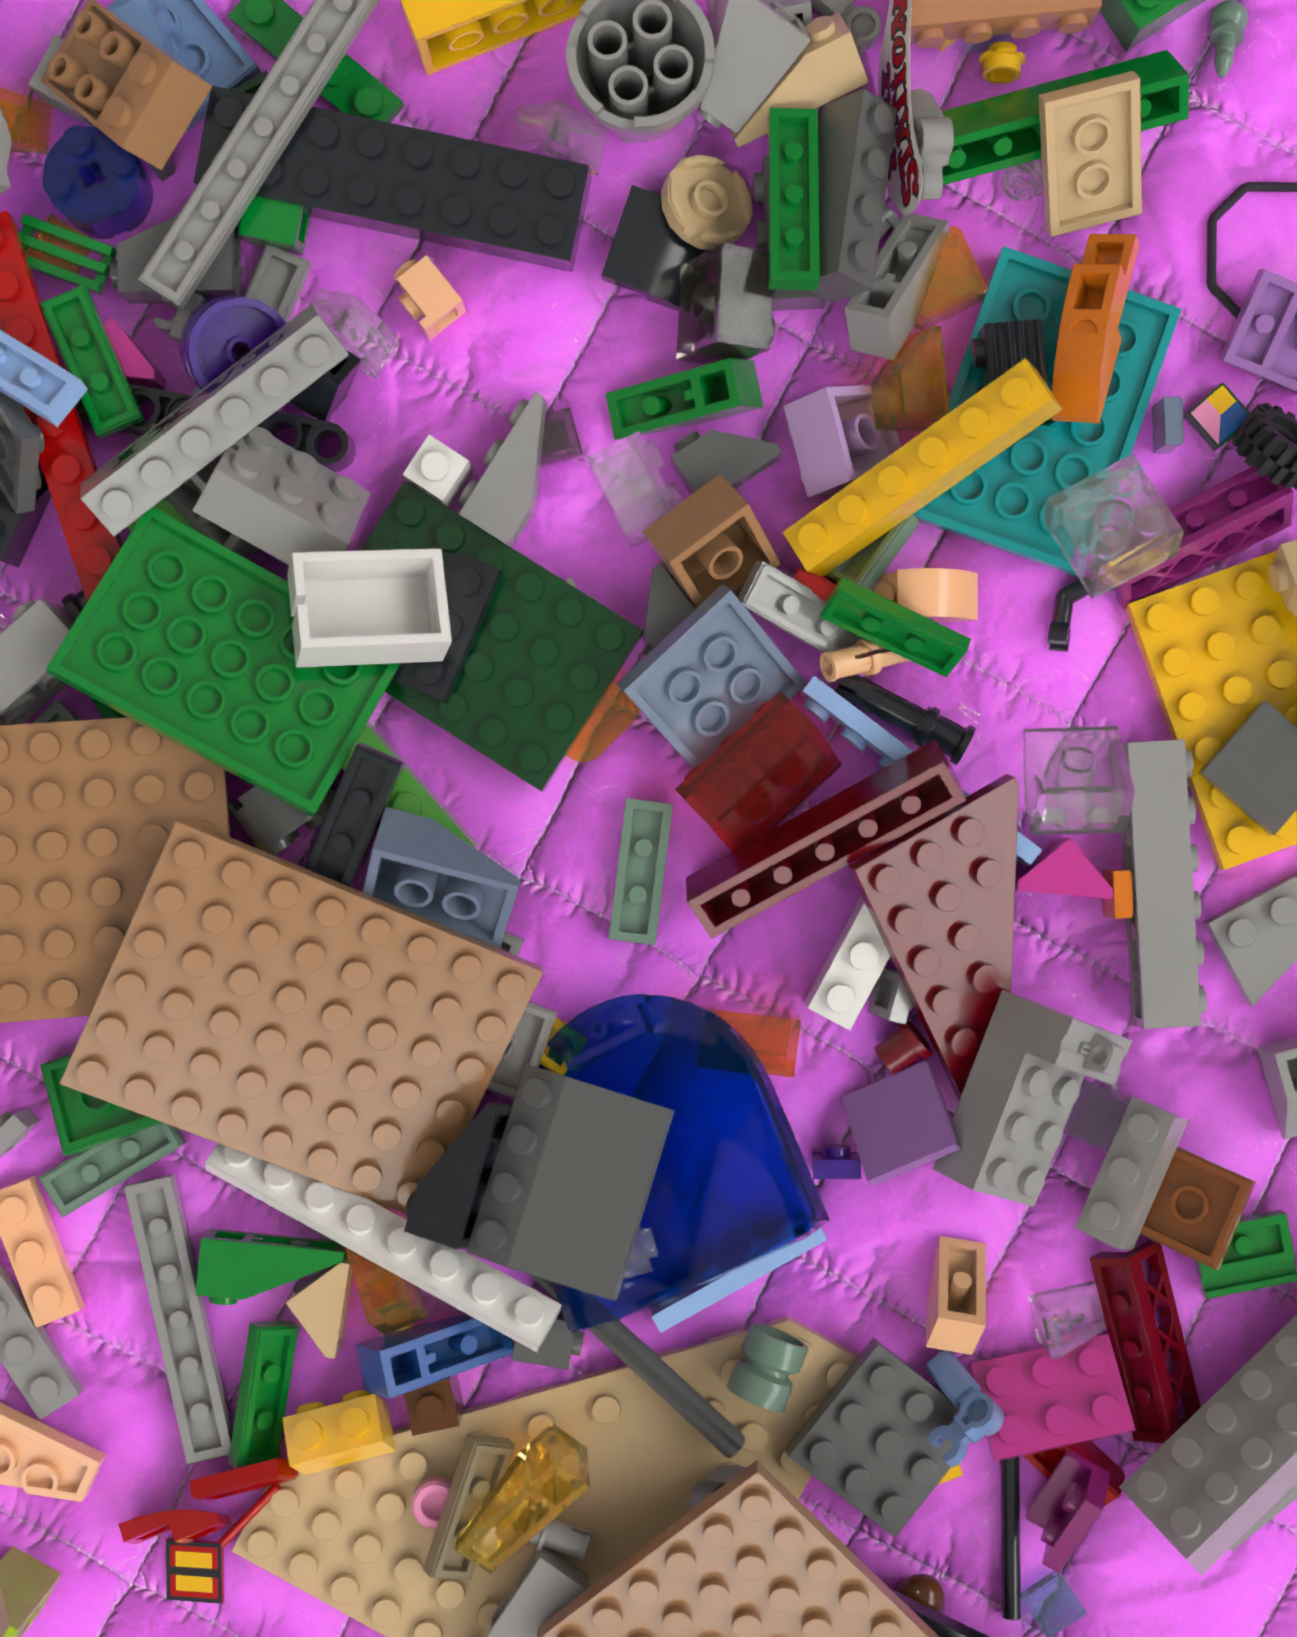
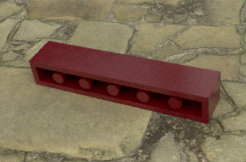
M934 740L687 876V903L711 939L965 802L966 798L959 779L938 743Z

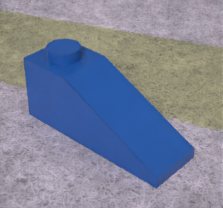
M465 1314L393 1331L356 1344L365 1391L391 1399L513 1354L514 1346L510 1337Z

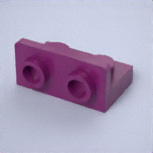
M1070 1450L1064 1453L1028 1507L1025 1516L1028 1521L1044 1529L1041 1541L1046 1543L1042 1564L1057 1573L1061 1572L1103 1511L1111 1475L1110 1472Z

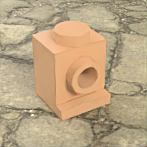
M427 255L418 262L415 259L406 262L395 272L393 278L403 291V294L398 299L415 321L423 316L419 323L429 340H432L466 312L461 297Z

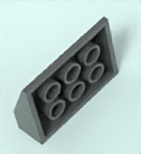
M525 1064L466 1252L523 1273L616 1301L674 1110Z

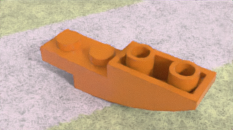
M1089 234L1082 263L1073 265L1062 312L1052 384V393L1063 409L1051 417L1053 421L1100 423L1122 341L1118 326L1140 248L1136 234Z

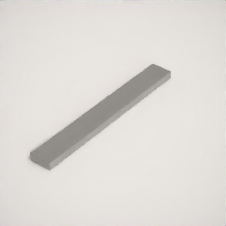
M315 0L138 280L181 309L185 307L380 0Z

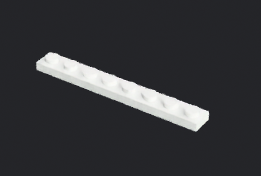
M219 1143L205 1161V1168L208 1172L535 1352L539 1350L560 1313L562 1304L461 1249L455 1250L404 1232L406 1219L367 1198Z

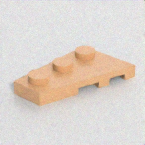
M0 1402V1485L23 1488L26 1494L82 1502L91 1489L106 1453Z

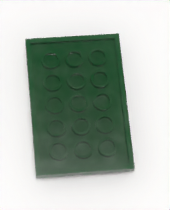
M404 481L360 551L441 548L443 566L457 551L498 568L504 573L449 703L446 704L393 680H391L385 692L530 785L544 792L643 636L644 631Z

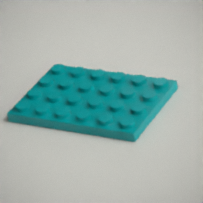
M1005 246L1001 248L941 418L975 395V388L981 386V370L972 366L971 341L978 337V332L986 323L1042 319L1047 386L1052 392L1058 335L1072 273L1071 269ZM1128 290L1118 326L1122 341L1100 423L1053 421L1050 418L913 515L919 522L1079 578H1087L1182 309Z

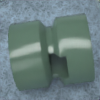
M751 1322L742 1345V1350L747 1359L740 1360L739 1363L734 1365L727 1383V1389L736 1396L761 1408L775 1412H784L793 1386L788 1375L800 1372L809 1349L808 1345L779 1329Z

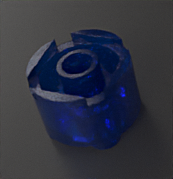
M71 126L56 141L46 157L43 169V189L54 206L82 233L98 239L115 238L114 235L121 234L127 230L129 232L133 231L146 219L152 206L153 189L144 164L139 157L121 148L97 127Z

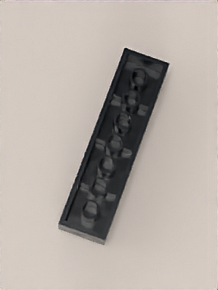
M218 86L211 88L194 176V183L196 185L201 181L255 94ZM311 107L255 196L302 206L311 217L573 272L592 176L590 165Z

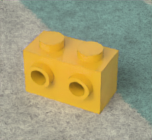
M359 1390L343 1395V1402L325 1406L323 1402H314L299 1406L296 1409L297 1414L282 1418L289 1466L307 1475L395 1452L396 1447L389 1405L378 1395L371 1394L365 1390Z

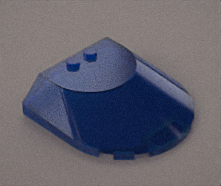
M648 994L626 995L606 1000L588 1008L565 1024L547 1043V1046L550 1048L547 1056L560 1066L565 1061L567 1067L564 1073L565 1076L674 1110L617 1300L612 1301L552 1282L558 1301L562 1304L561 1310L570 1333L584 1332L651 1309L802 1241L830 1221L763 1063L743 1036L712 1011L675 997ZM542 1064L539 1065V1068L549 1070Z

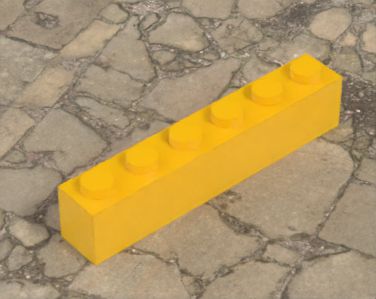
M1025 358L784 530L783 534L806 571L824 577L828 572L853 557L890 531L894 526L910 517L1060 412L1063 408L1037 369Z

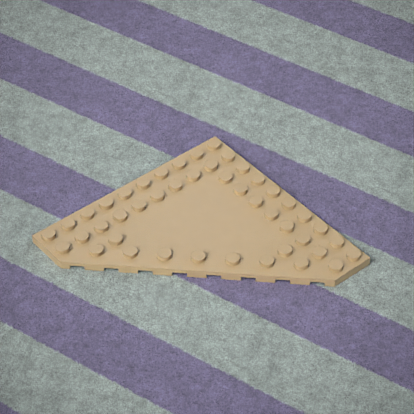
M789 1316L771 1320L766 1325L798 1338L809 1347L800 1372L788 1375L793 1386L785 1411L775 1412L754 1405L727 1389V1383L734 1365L739 1363L740 1360L747 1359L742 1350V1345L748 1330L743 1331V1329L706 1339L704 1343L657 1353L656 1355L744 1435V1445L731 1458L725 1457L627 1365L617 1368L612 1366L581 1375L579 1379L553 1386L550 1384L516 1394L514 1398L467 1408L464 1410L460 1426L415 1436H412L410 1425L394 1429L395 1452L307 1475L299 1472V1476L295 1480L278 1484L280 1490L272 1496L267 1505L244 1527L232 1552L386 1637H483L486 1635L488 1621L536 1552L535 1544L527 1541L530 1526L536 1512L545 1515L546 1511L552 1512V1518L584 1529H591L589 1544L582 1561L557 1552L589 1574L588 1588H590L687 1513V1506L696 1483L722 1466L740 1465L747 1468L754 1461L758 1460L780 1483L799 1499L812 1474L788 1457L785 1448L859 1355ZM468 1434L509 1438L516 1446L472 1579L430 1578L423 1568L436 1529L423 1526L416 1520L413 1514L412 1500L418 1485L423 1480L433 1476H442L451 1481L453 1480ZM271 1486L266 1487L264 1493H265Z

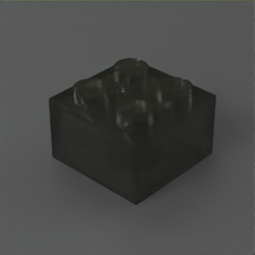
M721 243L681 265L676 360L710 364L728 358L747 360L770 350V344L774 339L776 329L775 320L772 317L773 295L776 289H768V251Z

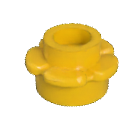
M1001 41L991 44L988 50L979 56L980 67L983 68V79L993 84L1015 82L1021 76V65L1026 63L1025 54L1017 52V46L1011 42Z

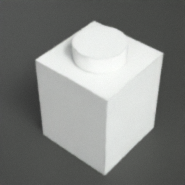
M428 435L404 471L403 476L409 484L447 508H450L474 470L469 460L431 435Z

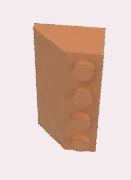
M911 0L910 44L916 43L918 48L925 49L937 47L943 44L945 40L963 39L965 43L975 44L985 42L991 39L993 35L1011 34L1012 38L1024 39L1035 36L1042 30L1059 29V32L1062 34L1077 33L1091 26L1102 7V0Z

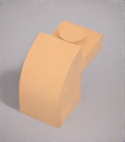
M945 568L897 569V572L884 573L871 590L937 623L978 620V573Z

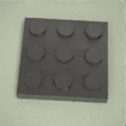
M873 1338L787 1445L785 1451L793 1461L893 1537H896L951 1468L942 1457L951 1449L952 1440L945 1441L937 1449L930 1444L927 1438L936 1427L941 1425L949 1426L954 1421L952 1417L959 1411V1408H955L942 1390Z

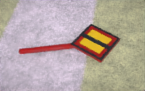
M278 1484L272 1485L217 1542L195 1540L186 1544L174 1542V1539L166 1540L167 1600L224 1603L223 1549L267 1505L272 1496L280 1490Z

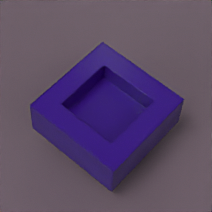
M823 1145L822 1152H812L813 1179H861L859 1153L851 1152V1146Z

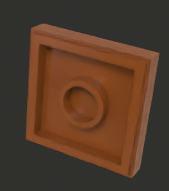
M1177 1147L1140 1234L1215 1270H1219L1256 1181Z

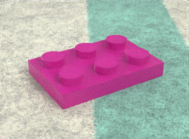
M1109 1334L979 1361L969 1365L971 1376L981 1388L980 1392L985 1393L1000 1405L1004 1413L1002 1427L995 1434L987 1436L993 1462L1136 1430Z

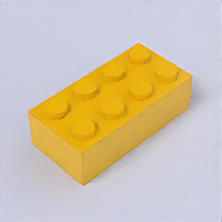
M400 0L410 34L428 76L575 19L580 14L579 9L587 0Z

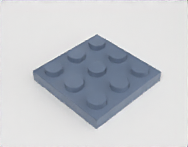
M722 584L629 671L617 685L692 770L705 781L806 685V682L735 594Z

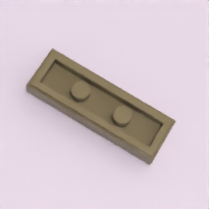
M467 1435L423 1568L430 1578L472 1579L516 1446L509 1438Z

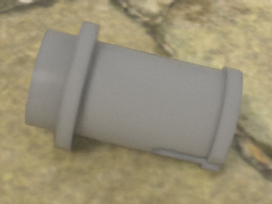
M546 1511L545 1515L536 1512L530 1526L527 1541L535 1544V1550L540 1551L542 1547L582 1561L589 1544L591 1529H584L552 1518V1512Z

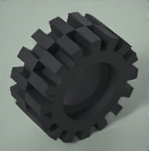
M1269 403L1258 404L1233 435L1232 444L1238 447L1236 452L1239 456L1246 457L1244 462L1249 467L1255 466L1259 469L1256 473L1262 477L1265 475L1269 476L1270 482L1276 485L1281 482L1284 488L1291 489L1293 487L1296 490V415L1289 411L1285 414L1282 407L1277 405L1272 407Z

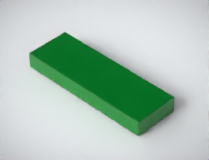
M83 284L39 303L69 373L79 378L88 388L81 397V401L96 436L103 439L144 421V416L89 289Z
M844 577L840 578L822 605L819 614L820 618L946 678L966 654L971 638Z
M291 1320L249 1323L228 1464L235 1469L279 1457L283 1431L282 1418L285 1417L299 1327L298 1324Z

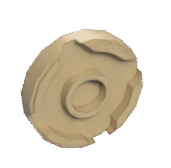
M699 154L684 158L666 176L661 189L662 211L669 226L683 241L698 249L717 251L731 246L745 232L753 215L752 196L744 179L736 170L732 174L723 166L725 164L724 161L713 156Z

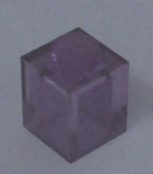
M1084 1077L1079 1097L1074 1103L1063 1133L1109 1152L1130 1102L1128 1096L1120 1093L1123 1084L1116 1081L1114 1086L1097 1079L1092 1081Z

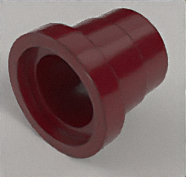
M908 1018L906 1024L896 1022L898 1028L874 1047L879 1058L893 1074L903 1071L907 1067L909 1068L921 1057L927 1060L934 1054L928 1041Z

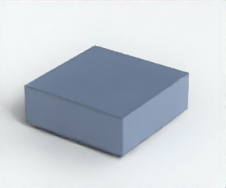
M1181 396L1163 397L1152 406L1153 453H1170L1184 443L1183 399H1181Z

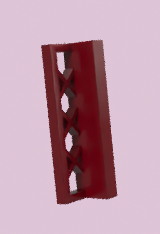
M1148 1240L1128 1252H1099L1089 1259L1107 1333L1110 1337L1136 1429L1132 1432L1133 1440L1165 1443L1201 1406L1162 1245L1154 1240ZM1146 1258L1150 1269L1148 1282L1145 1280L1141 1263ZM1157 1305L1161 1314L1159 1328H1157L1154 1317ZM1168 1351H1170L1172 1359L1170 1374H1168L1166 1366ZM1179 1396L1181 1397L1185 1417L1180 1420L1177 1412Z

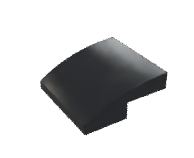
M632 185L601 277L603 281L646 295L647 301L691 315L712 250L698 249L683 241L667 222L662 211L661 195Z

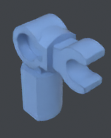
M942 1350L926 1364L925 1370L955 1408H959V1411L952 1417L954 1421L949 1426L941 1425L930 1432L927 1440L937 1449L945 1441L952 1440L951 1449L944 1454L942 1459L948 1465L954 1467L964 1460L968 1445L972 1441L977 1443L984 1436H990L999 1431L1003 1425L1004 1413L1000 1405L985 1393L980 1392L979 1384L951 1351Z

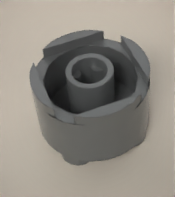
M256 786L228 804V809L256 848L275 856L301 835L297 828L305 824L311 831L324 822L336 793L331 787L314 818Z

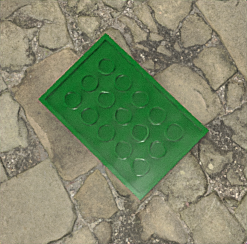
M152 507L138 520L49 662L46 670L47 674L314 818L401 663L296 668L292 630L294 616H291L288 581Z

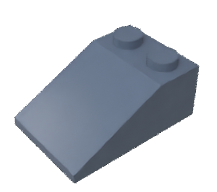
M385 807L372 849L363 893L500 949L521 879L434 819Z

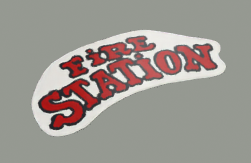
M889 0L879 61L878 98L897 109L886 188L896 208L902 214L908 215L917 208L921 200L923 183L921 157L913 125L910 90L911 0Z

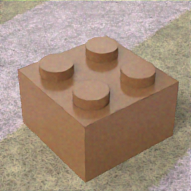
M721 474L714 477L642 531L667 573L695 609L722 584L728 587L737 597L756 560L764 561L774 568L781 564L751 507Z

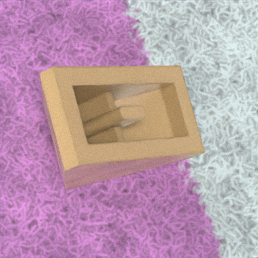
M349 1253L343 1262L325 1268L295 1290L286 1302L287 1306L326 1358L335 1359L343 1345L356 1254Z

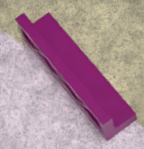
M1253 466L1098 544L1099 557L1115 578L1118 603L1124 610L1127 608V604L1152 596L1291 526L1293 490L1284 488L1281 482L1278 485L1270 482L1269 476L1265 475L1262 477L1256 473L1259 469ZM1276 512L1275 515L1263 520L1266 516ZM1230 535L1226 540L1220 542L1224 537ZM1187 557L1184 561L1178 563L1181 559ZM1145 578L1142 582L1131 587V584Z

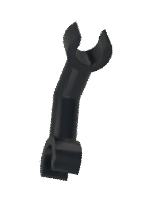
M1098 558L1093 563L1087 578H1079L1056 593L1053 616L1048 633L1049 650L1068 652L1071 619L1075 602L1096 590L1109 592L1116 589L1114 576L1111 579H1102L1098 576L1101 570L1107 568L1101 558Z

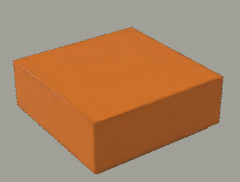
M1103 869L1102 876L1113 889V899H1103L1104 916L1114 919L1132 918V872L1123 869Z

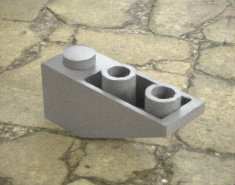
M537 392L533 394L530 401L523 398L516 406L509 420V423L514 425L504 442L500 439L494 442L484 459V463L488 465V468L479 482L474 479L469 482L458 501L463 506L459 512L460 516L511 548L537 509L547 403L544 397Z

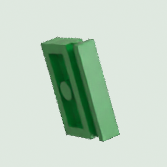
M1280 1209L1241 1217L1219 1270H1215L1195 1260L1197 1273L1201 1280L1202 1295L1206 1299L1297 1281V1272L1294 1264L1296 1259L1287 1214Z

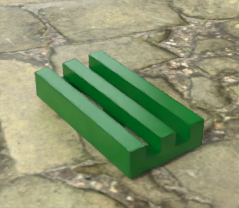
M23 214L20 222L23 224L21 233H18L25 254H27L29 248L97 272L95 279L92 280L26 255L30 269L77 287L84 284L90 292L102 295L110 273L111 261L115 259L117 250L108 244ZM36 231L101 255L103 258L99 262L36 239L33 235Z

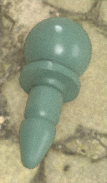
M1237 0L1222 1L1213 9L1210 15V42L1216 47L1214 66L1219 78H1224L1232 67L1235 48L1243 42L1244 30L1248 24V11Z

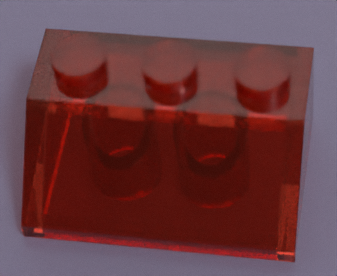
M780 691L771 700L762 703L754 712L753 717L736 733H732L724 738L718 749L706 761L691 769L686 774L683 782L675 790L729 850L733 852L773 830L838 770L842 763L818 727Z

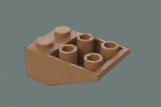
M87 0L41 79L43 84L121 148L160 170L165 166L213 87L182 62L96 0Z

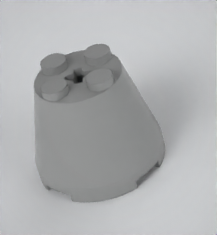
M587 0L579 9L580 14L570 31L566 46L568 76L578 100L594 118L616 134L623 142H647L668 134L697 108L706 95L711 83L715 61V45L712 30L705 14L694 0Z

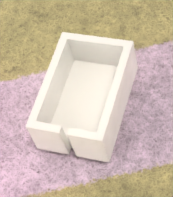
M441 548L292 553L287 576L291 616H294L292 630L296 668L436 662L444 660L452 639Z

